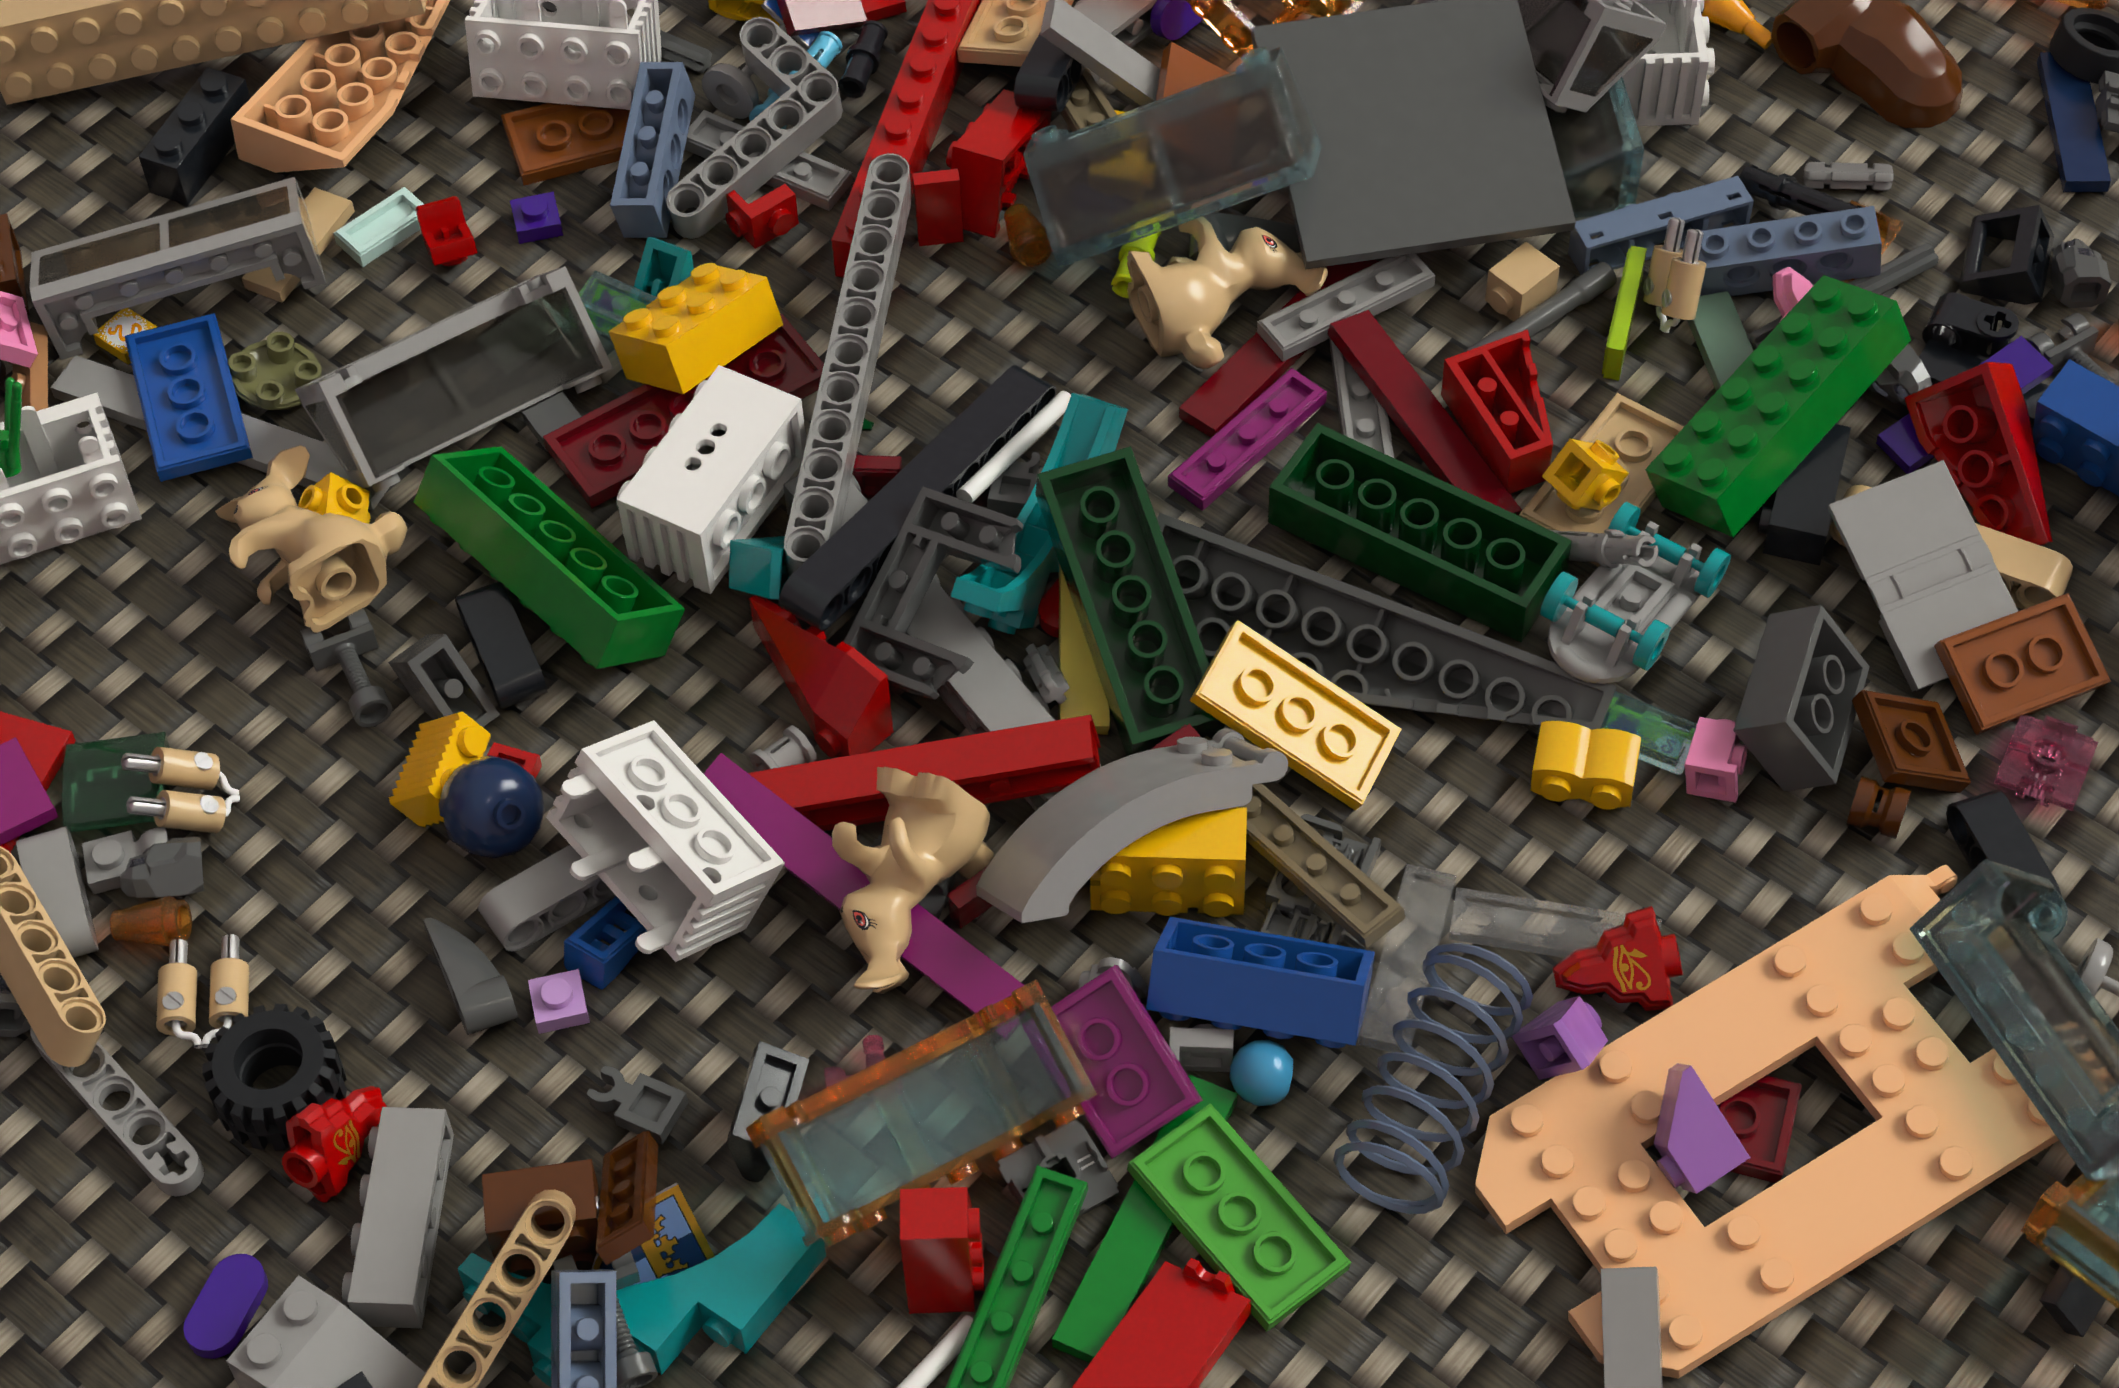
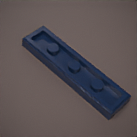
M2040 52L2037 67L2063 192H2108L2111 178L2099 122H2097V112L2091 84L2065 71L2054 60L2051 52Z

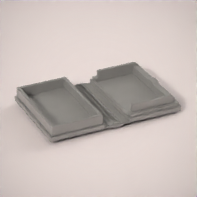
M1944 460L1827 506L1862 581H1866L1871 595L1881 612V619L1878 622L1912 692L1949 678L1934 647L1937 642L2018 612L1994 563L1992 554L1982 539Z

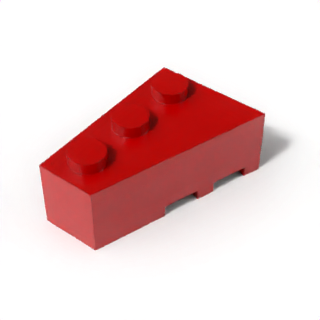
M1003 89L992 103L985 105L982 114L975 122L971 121L968 124L961 138L951 143L946 157V165L951 169H958L964 230L996 238L1000 230L999 216L1003 207L1010 209L1013 207L1017 198L1016 194L1011 193L1019 178L1026 180L1029 178L1048 143L1052 111L1017 107L1014 100V92Z

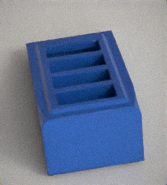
M615 896L564 941V966L568 971L579 969L581 979L602 990L618 976L639 951L635 946V941L639 935L647 932V930L636 918L625 913L628 908ZM613 925H618L619 927L625 929L626 932H623L622 930L616 928ZM603 939L604 941L608 942V943L611 944V945L608 946V945L604 944L603 942H601L600 940Z

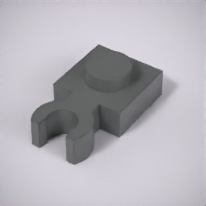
M1033 452L1031 460L1028 462L1015 461L991 484L987 499V509L1010 517L1019 516L1037 482L1040 464L1038 452Z
M603 1066L600 1071L603 1082L614 1087L607 1093H600L589 1088L587 1092L589 1104L601 1112L617 1110L614 1114L617 1126L636 1134L649 1131L655 1141L663 1145L688 1104L686 1092L642 1073L638 1075L632 1085L625 1082L624 1076L616 1068Z

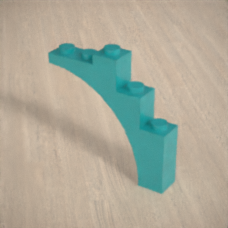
M1072 393L1060 429L1042 472L1115 451L1128 409L1084 394ZM1036 484L1017 518L1023 523V530L1016 533L1015 554L1021 558L1019 574L980 565L969 574L956 577L951 597L965 601V611L989 618L988 627L1008 634H1015L1017 628H1033L1049 575L1052 572H1059V561L1035 495Z
M779 1203L750 1233L715 1257L675 1275L630 1285L617 1290V1298L634 1340L635 1349L638 1352H649L657 1372L662 1375L702 1327L704 1332L717 1344L723 1347H728L732 1344L747 1354L827 1256L823 1231ZM471 1253L457 1268L465 1289L462 1294L467 1302H469L492 1264L474 1253ZM508 1272L511 1276H513V1277H515V1278H518V1279H526V1278H527V1277H523V1276H520V1275H517V1274ZM541 1282L511 1333L527 1343L534 1363L532 1367L533 1372L542 1382L551 1387V1284ZM485 1302L476 1308V1310L486 1315L493 1311L506 1321L505 1312L498 1304Z

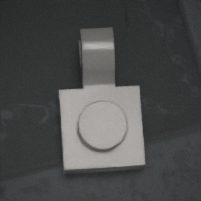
M166 828L150 829L143 833L139 840H136L132 830L82 843L87 883L93 895L121 888L120 876L126 870L129 859L145 854L153 844L166 843L168 841Z

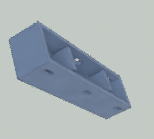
M1734 176L1682 192H1673L1664 197L1643 203L1630 204L1618 210L1576 221L1574 230L1571 231L1568 254L1580 275L1594 267L1595 265L1589 266L1593 262H1605L1613 270L1624 267L1628 248H1631V245L1647 248L1646 261L1652 258L1654 246L1664 242L1670 218L1675 217L1685 221L1680 249H1684L1687 230L1689 229L1703 231L1724 228L1723 225L1730 223L1734 224L1732 226L1749 224L1754 200L1739 176ZM1599 235L1597 238L1591 239L1592 236Z

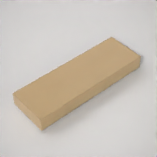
M314 187L304 201L320 256L334 239L333 233L345 225L355 210L351 200ZM271 267L246 273L242 277L245 289L281 303L300 282V279L295 275L284 273L285 279L276 281Z

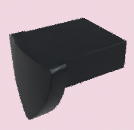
M2063 1245L2058 1248L2049 1262V1265L2057 1272L2039 1301L2064 1332L2084 1337L2107 1297L2111 1296L2117 1283L2106 1265L2090 1249L2083 1246Z

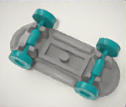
M1625 502L1613 517L1608 529L1620 530L1625 535L1652 536L1656 542L1642 545H1658L1657 559L1649 567L1619 564L1620 567L1606 568L1600 565L1577 591L1578 578L1564 571L1561 572L1547 592L1540 610L1541 616L1552 621L1548 630V647L1552 658L1561 669L1572 677L1590 683L1606 684L1619 682L1632 676L1639 668L1646 671L1649 670L1664 648L1670 631L1701 595L1709 598L1714 593L1728 568L1731 554L1715 548L1706 562L1703 563L1699 561L1702 550L1701 546L1693 543L1688 553H1686L1687 549L1657 534L1659 525L1652 521L1647 524L1645 531L1635 528L1641 509L1629 502Z

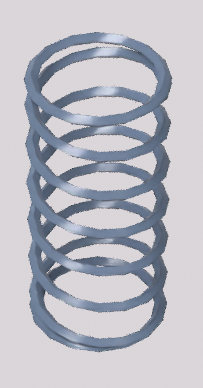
M1463 943L1443 944L1427 952L1426 959L1423 960L1422 971L1432 987L1416 988L1408 993L1407 1003L1418 1019H1407L1393 1025L1392 1035L1400 1049L1405 1053L1391 1052L1378 1057L1377 1068L1385 1082L1390 1086H1372L1363 1090L1361 1100L1370 1115L1376 1120L1360 1119L1347 1124L1346 1134L1351 1143H1346L1335 1150L1333 1161L1341 1178L1354 1191L1369 1201L1389 1210L1407 1214H1425L1442 1207L1449 1189L1446 1172L1461 1164L1465 1152L1461 1139L1476 1130L1480 1118L1476 1105H1479L1491 1096L1494 1087L1491 1072L1505 1064L1509 1053L1506 1040L1519 1032L1523 1021L1522 1011L1531 1005L1533 999L1532 991L1528 981L1519 970L1498 954L1478 946ZM1452 951L1468 953L1495 963L1510 973L1520 984L1523 991L1521 1002H1518L1506 983L1487 968L1472 960L1442 953ZM1437 963H1451L1475 972L1497 987L1510 1002L1511 1007L1500 1008L1485 1005L1464 997L1449 987L1438 976L1434 965ZM1432 995L1453 1001L1473 1012L1489 1026L1494 1035L1468 1034L1448 1028L1431 1019L1419 1009L1417 1005L1418 997ZM1490 1015H1513L1510 1026L1502 1032ZM1406 1028H1420L1436 1033L1457 1044L1475 1060L1479 1067H1458L1433 1060L1416 1051L1404 1041L1402 1032ZM1498 1042L1499 1049L1496 1058L1487 1064L1477 1049L1470 1043L1488 1044ZM1390 1061H1404L1423 1067L1445 1080L1458 1091L1464 1100L1439 1099L1420 1093L1402 1084L1387 1070V1064ZM1483 1074L1484 1083L1481 1092L1472 1097L1464 1085L1453 1075L1476 1076ZM1376 1094L1390 1095L1408 1101L1430 1114L1443 1125L1448 1133L1424 1132L1405 1126L1387 1117L1371 1102L1372 1096ZM1436 1107L1449 1109L1468 1107L1469 1117L1466 1125L1457 1131L1447 1116ZM1357 1129H1375L1396 1137L1413 1147L1429 1161L1432 1167H1425L1408 1154L1389 1146L1360 1141L1356 1135ZM1419 1140L1433 1142L1453 1141L1454 1151L1451 1159L1442 1165L1433 1152ZM1351 1151H1359L1368 1159L1386 1168L1405 1174L1421 1175L1432 1186L1434 1194L1428 1199L1411 1201L1394 1199L1375 1193L1359 1183L1346 1170L1343 1164L1345 1155Z

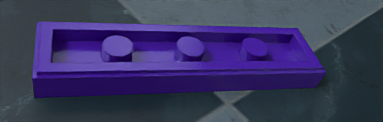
M2022 335L1981 363L1998 362L2013 364L2022 394H2025L2051 376L2054 367ZM1910 413L1878 434L1876 444L1906 474L1913 472L1934 457L1933 454H1928L1920 444Z

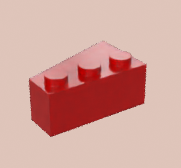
M1528 329L1444 359L1442 398L1480 456L1510 494L1546 481L1542 475L1550 466L1553 440L1543 397L1540 396L1537 382L1536 364L1533 363L1530 351Z
M968 1188L900 1189V1246L909 1314L975 1312L974 1291H985V1267L980 1226V1208H972Z

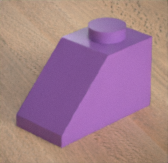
M1580 996L1557 1002L1520 1028L1519 1032L1512 1036L1539 1080L1585 1069L1593 1062L1608 1042V1039L1601 1030L1602 1022L1598 1013L1591 1005L1583 1002Z
M1679 1063L1668 1070L1654 1145L1662 1156L1656 1162L1674 1188L1681 1186L1683 1190L1697 1194L1748 1160L1750 1156L1693 1067Z

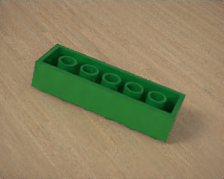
M1823 275L1645 469L1662 507L1734 537L1911 341L1897 301Z
M502 446L433 454L431 456L414 503L429 516L433 524L442 528L457 541L459 547L464 552L472 555L489 571L492 578L503 583L513 592L523 606L535 612L546 622L555 635L563 638L579 652L587 664L600 669L665 656L685 608Z

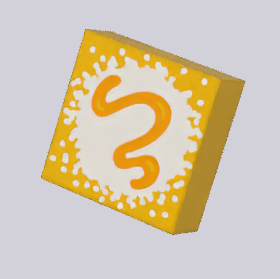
M125 308L121 309L98 329L99 333L93 334L98 346L129 365L131 361L125 336L157 328V326L133 310Z

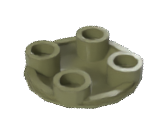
M274 332L267 337V340L248 345L241 352L234 353L229 358V369L237 396L252 406L266 410H282L301 405L302 403L295 389L322 377L321 365L315 355L302 345L294 343L292 335L285 332Z

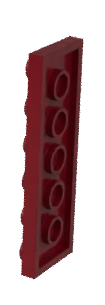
M780 314L783 326L724 367L803 399L818 391L824 363L786 317ZM644 384L544 435L545 448L589 506L594 508L617 496L621 486L626 481L633 479L642 467L647 452L652 447L658 446L668 433L673 418L678 413H683L693 400L698 385L685 394H680Z

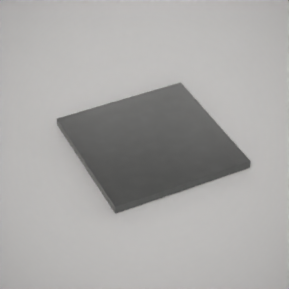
M1441 0L1252 27V42L1305 270L1574 230L1576 221L1517 0Z

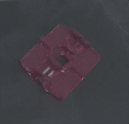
M2020 715L1994 783L2015 790V796L2024 799L2026 794L2028 797L2036 798V800L2040 799V805L2049 807L2051 803L2073 811L2098 742L2094 741V738L2077 733L2079 726L2046 715L2044 721L2028 715L2026 717ZM2040 755L2054 759L2056 763L2040 758Z

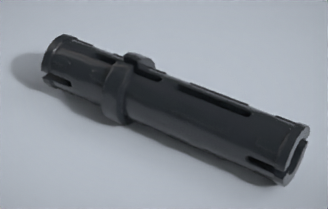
M1747 165L1739 177L1749 194L1767 200L1771 207L1781 211L1788 208L1807 216L1862 208V206L1853 205L1826 193L1797 183L1796 178L1785 173L1778 176L1755 165Z

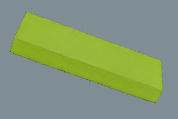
M1632 245L1631 248H1628L1605 348L1602 368L1603 378L1620 379L1641 286L1647 248Z

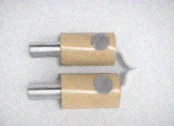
M1675 217L1670 218L1668 221L1664 245H1655L1653 248L1648 277L1643 285V301L1656 306V314L1660 319V330L1665 333H1669L1671 326L1675 327L1678 325L1680 319H1695L1707 265L1705 262L1698 260L1704 233L1698 229L1687 230L1684 249H1680L1685 221ZM1666 316L1672 317L1673 320H1667Z
M156 747L151 756L125 753L122 756L121 767L123 770L146 772L149 775L150 781L154 784L212 790L219 779L222 789L231 795L225 801L219 796L169 790L160 791L156 799L131 796L127 801V812L129 814L154 816L157 827L218 833L224 825L225 817L231 812V804L240 801L239 790L230 787L226 776L220 771V761L216 754Z
M227 934L222 937L221 959L214 961L210 966L209 1024L215 1030L206 1033L202 1042L200 1037L193 1033V1030L196 1028L197 970L195 967L187 964V941L178 939L177 942L174 939L170 942L169 964L162 966L158 970L156 1028L159 1032L177 1036L180 1039L192 1040L194 1048H207L211 1039L216 1037L215 1034L222 1026L229 1029L234 1025L231 1018L241 1012L244 1017L248 1016L249 965L247 962L239 959L240 939L238 936L230 934L229 938Z

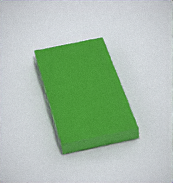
M1211 1103L1128 1163L1127 1171L1217 1274L1220 1270L1229 1274L1235 1292L1251 1299V1314L1266 1331H1269L1349 1270L1351 1261Z

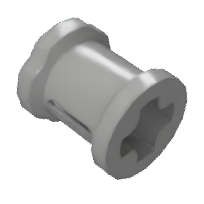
M791 725L783 730V736L763 751L756 749L752 752L750 760L756 771L814 762L817 760L816 752L806 736L797 727Z

